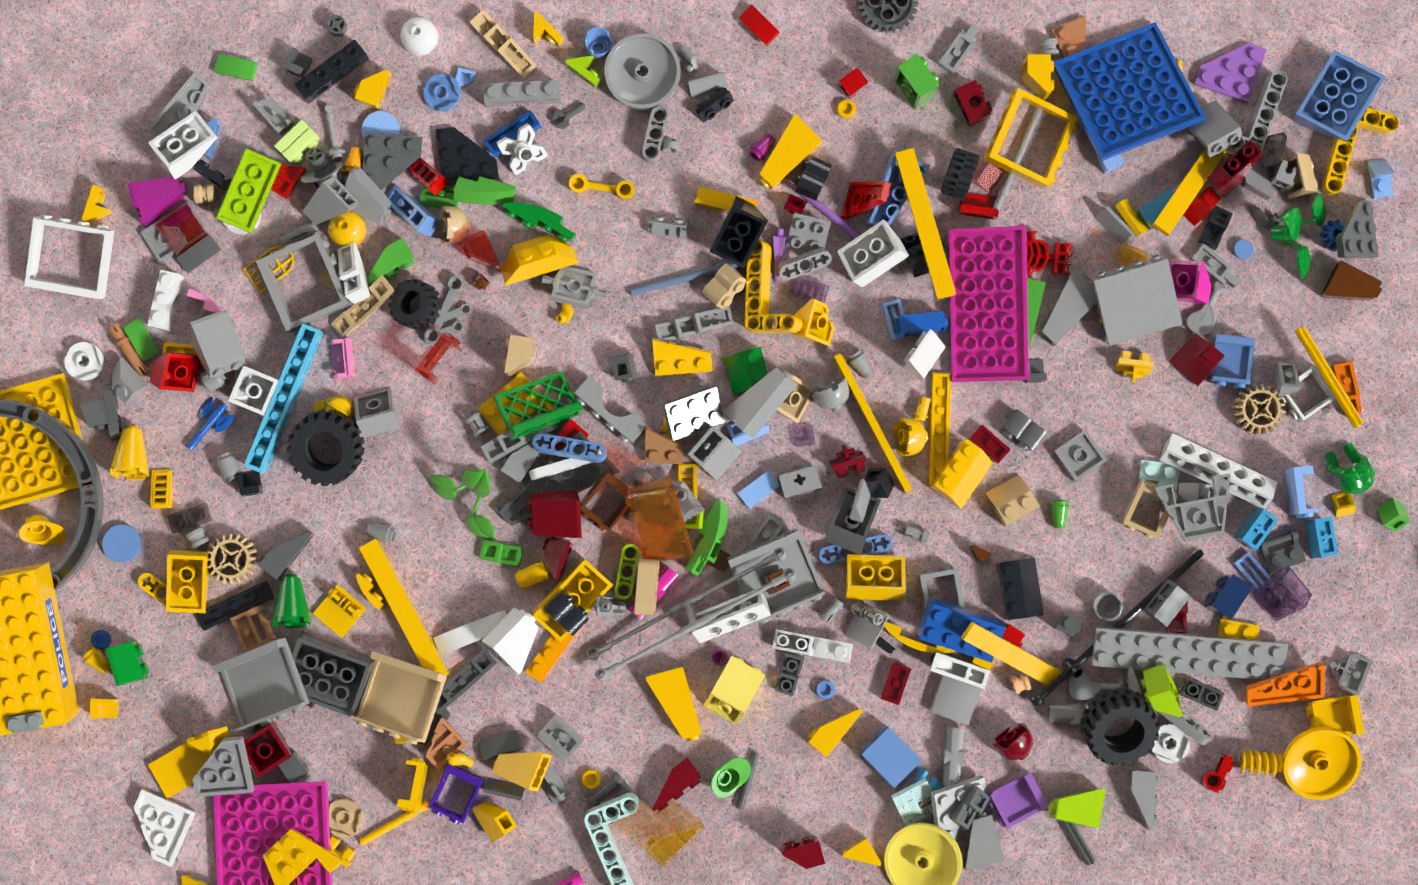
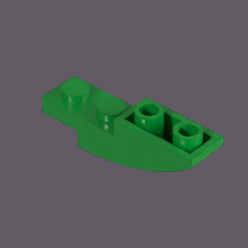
M514 202L504 203L503 205L507 216L515 219V217L522 220L521 224L528 229H531V227L536 229L541 223V228L549 233L554 231L558 234L557 238L565 243L567 241L572 243L576 238L575 233L561 225L564 218L553 211L526 203Z

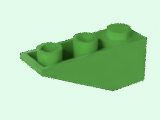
M403 238L385 247L367 277L369 287L380 276L383 275L385 278L391 279L397 275L396 271L401 268L405 270L414 264L413 261L416 259Z

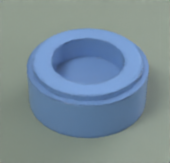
M1240 240L1234 245L1233 253L1238 259H1247L1253 253V245L1247 240Z
M822 680L817 683L815 691L821 699H829L834 695L835 687L832 682Z

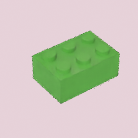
M917 53L898 66L893 79L915 110L932 99L939 86V78L934 72L929 71L926 60L922 56L919 57Z

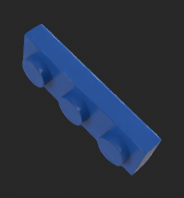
M531 110L483 141L494 158L502 154L496 144L502 138L508 137L517 140L518 129L527 123L534 132L542 127Z

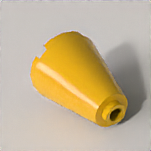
M130 425L122 430L109 470V474L112 477L119 479V475L125 476V480L146 479V476L149 477L143 433L139 427Z

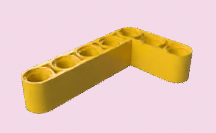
M1367 108L1347 142L1334 138L1321 185L1324 195L1333 196L1342 189L1358 129L1362 128L1383 135L1391 134L1399 126V120L1396 116ZM1366 116H1370L1373 119V124L1368 123ZM1385 121L1390 122L1391 129L1385 126ZM1339 146L1344 148L1345 154L1339 153ZM1334 164L1340 167V173L1334 171ZM1329 182L1335 185V191L1329 189Z
M758 240L747 261L745 327L748 331L757 334L798 333L803 327L801 318L791 314H769L771 246L767 242ZM793 320L792 326L789 327L790 321ZM775 321V326L772 328V323Z

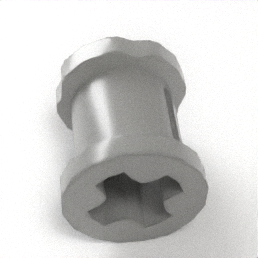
M480 412L465 420V423L469 424L473 430L475 438L489 430V427L485 426L480 418Z

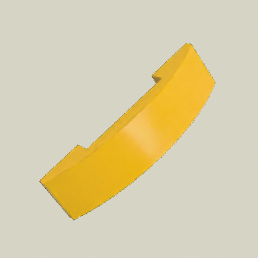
M886 622L884 629L892 637L913 649L928 653L938 652L940 654L956 652L939 645H935L934 648L901 636L902 627Z

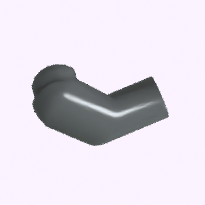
M1260 207L1251 212L1263 226L1278 225L1281 221L1279 214L1267 215Z

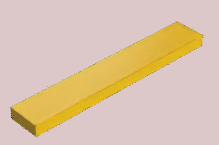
M1205 147L1152 224L1153 227L1166 236L1171 233L1206 182L1207 177L1213 172L1226 153L1225 151L1209 157Z
M932 373L928 487L931 486L949 460L951 373Z
M972 621L961 636L964 641L1045 685H1048L1061 673L1058 668Z

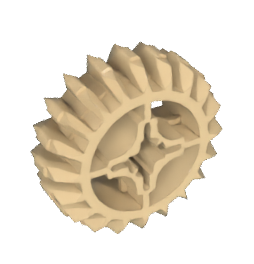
M1253 384L1251 389L1249 387L1244 389L1245 393L1239 392L1241 398H1235V402L1239 405L1233 406V409L1239 410V412L1234 413L1233 416H1240L1241 419L1237 420L1236 423H1244L1241 426L1242 430L1249 427L1248 433L1251 434L1254 431L1255 435L1258 436L1260 432L1266 435L1268 431L1274 432V427H1280L1278 421H1284L1280 414H1285L1286 410L1281 409V407L1285 406V403L1279 402L1283 396H1275L1277 390L1270 392L1271 386H1267L1264 390V384H1259L1258 387L1256 384ZM1254 394L1266 396L1261 402L1250 397ZM1246 402L1251 409L1248 417L1245 411ZM1271 402L1274 408L1273 417L1271 416L1272 414L1268 409L1269 404ZM1263 405L1261 409L1262 412L1256 414L1258 411L1257 407ZM1261 417L1264 420L1266 419L1268 423L1266 425H1258L1253 423V421Z
M230 533L229 539L226 534H223V541L216 538L217 545L210 544L213 551L207 550L206 552L211 554V558H208V561L211 562L208 565V569H214L210 575L218 574L215 580L220 581L223 578V584H227L229 581L230 585H234L235 579L238 584H242L241 577L244 580H249L247 573L254 574V571L250 568H257L258 566L257 564H252L253 560H259V557L252 556V554L258 551L257 549L250 550L254 543L247 544L249 538L245 537L242 539L241 534H237L235 538L234 533ZM236 543L242 548L232 552L226 545ZM220 550H222L223 560L218 566L217 557ZM244 553H246V564L242 568L240 560ZM230 555L236 557V559H234L236 560L234 563H228V557ZM232 566L238 573L227 575L222 570Z

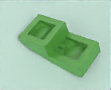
M218 54L214 72L241 80L253 81L258 63Z
M140 317L123 326L143 362L160 353L159 348Z
M483 540L479 559L520 567L524 548Z

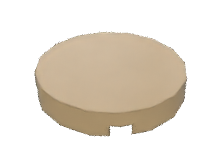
M341 798L329 805L331 834L337 837H349L360 829L363 823V812L355 801Z

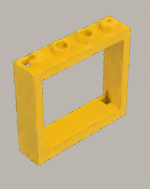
M1017 88L1011 92L983 160L1042 189L1051 186L1056 178V175H1054L1055 171L1063 162V158H1061L1063 152L1070 145L1069 138L1076 131L1078 117ZM1021 100L1067 122L1044 177L998 155Z

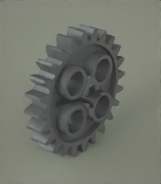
M857 0L858 4H862L858 7V11H863L860 18L866 17L865 24L872 23L870 29L877 26V31L880 32L883 28L885 34H887L889 29L895 33L896 27L902 31V24L908 27V19L914 20L912 14H917L918 11L914 7L919 5V2L914 0H903L906 3L904 7L897 5L896 2L898 0H891V5L889 3L885 5V0H878V5H872L870 0ZM889 12L892 18L885 19L882 14Z

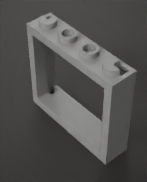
M317 233L256 261L286 332L300 328L302 323L310 324L353 304L345 297L344 281L340 278L336 266L338 264L337 259L333 253H330L328 248L330 243L323 234ZM316 242L341 301L294 321L270 262Z

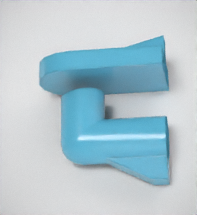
M920 767L910 785L924 779L928 772ZM934 776L928 782L932 791L943 786L942 782Z

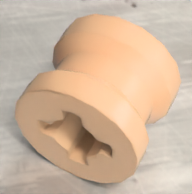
M1022 672L1019 676H1010L1016 695L1020 694L1023 690H1031L1027 674Z

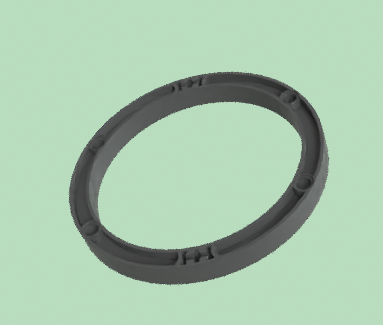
M0 399V417H8L26 422L47 434L63 450L78 480L81 496L80 520L69 550L51 570L52 576L57 579V585L54 586L56 592L80 571L97 542L104 508L101 478L90 451L76 432L64 421L38 406L16 400ZM34 410L38 415L36 420L31 418V413ZM89 491H95V494L89 495Z

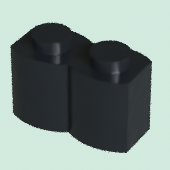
M811 156L810 160H805L801 169L804 173L803 175H798L794 184L797 186L795 192L816 201L830 173L832 164L814 156Z
M559 591L544 609L573 636L589 620L586 617L588 612L580 605L576 607L572 603L574 599L567 592L562 594Z

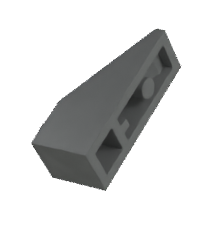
M308 531L271 549L269 552H264L259 559L261 562L258 566L276 580H280L315 534Z

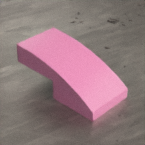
M189 288L187 296L204 302L203 310L213 314L223 311L211 299Z

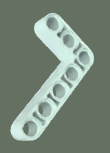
M626 793L592 807L585 816V825L611 885H633L608 824L636 812L639 798L634 793ZM632 800L635 806L627 807L625 801ZM614 807L617 813L611 815L607 812V808ZM592 814L597 815L599 821L592 822L589 816ZM603 832L607 838L600 840L596 834ZM606 850L613 851L614 856L607 857L605 856L604 852ZM619 868L622 874L615 875L612 869Z

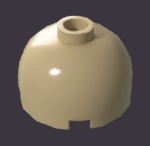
M442 206L441 208L444 211L439 212V220L441 221L439 230L442 228L444 238H440L442 244L458 243L464 239L467 231L470 230V219H467L466 214L458 207Z

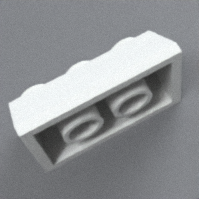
M884 219L837 251L852 281L861 287H864L909 256L901 240Z

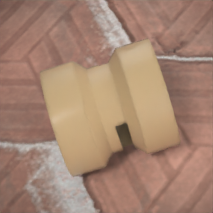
M201 184L194 185L195 203L200 204L204 201L216 203L215 184H208L204 187Z

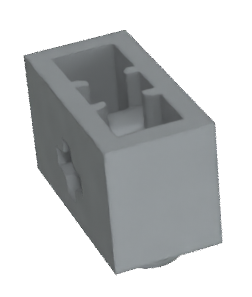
M811 463L801 465L800 470L793 471L792 468L781 471L782 475L778 476L784 499L822 488L816 465L811 466ZM797 475L805 479L802 485L794 482L797 479Z

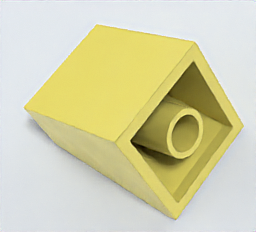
M731 656L703 706L737 725L765 675L758 668L745 664L741 658Z

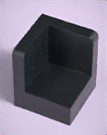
M869 469L864 480L869 489L870 496L889 498L894 482L887 469Z
M260 472L237 473L241 496L263 494Z

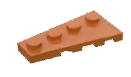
M1323 661L1247 685L1245 693L1247 707L1324 698L1325 664Z

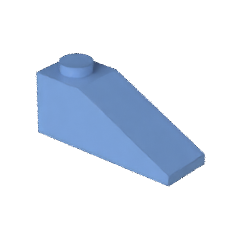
M394 185L388 193L387 197L392 202L391 207L416 231L431 237L441 221L399 186Z

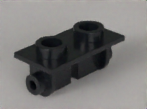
M720 88L710 96L713 102L705 99L694 109L697 115H700L703 123L713 119L719 111L728 108L734 101L730 91L726 88Z

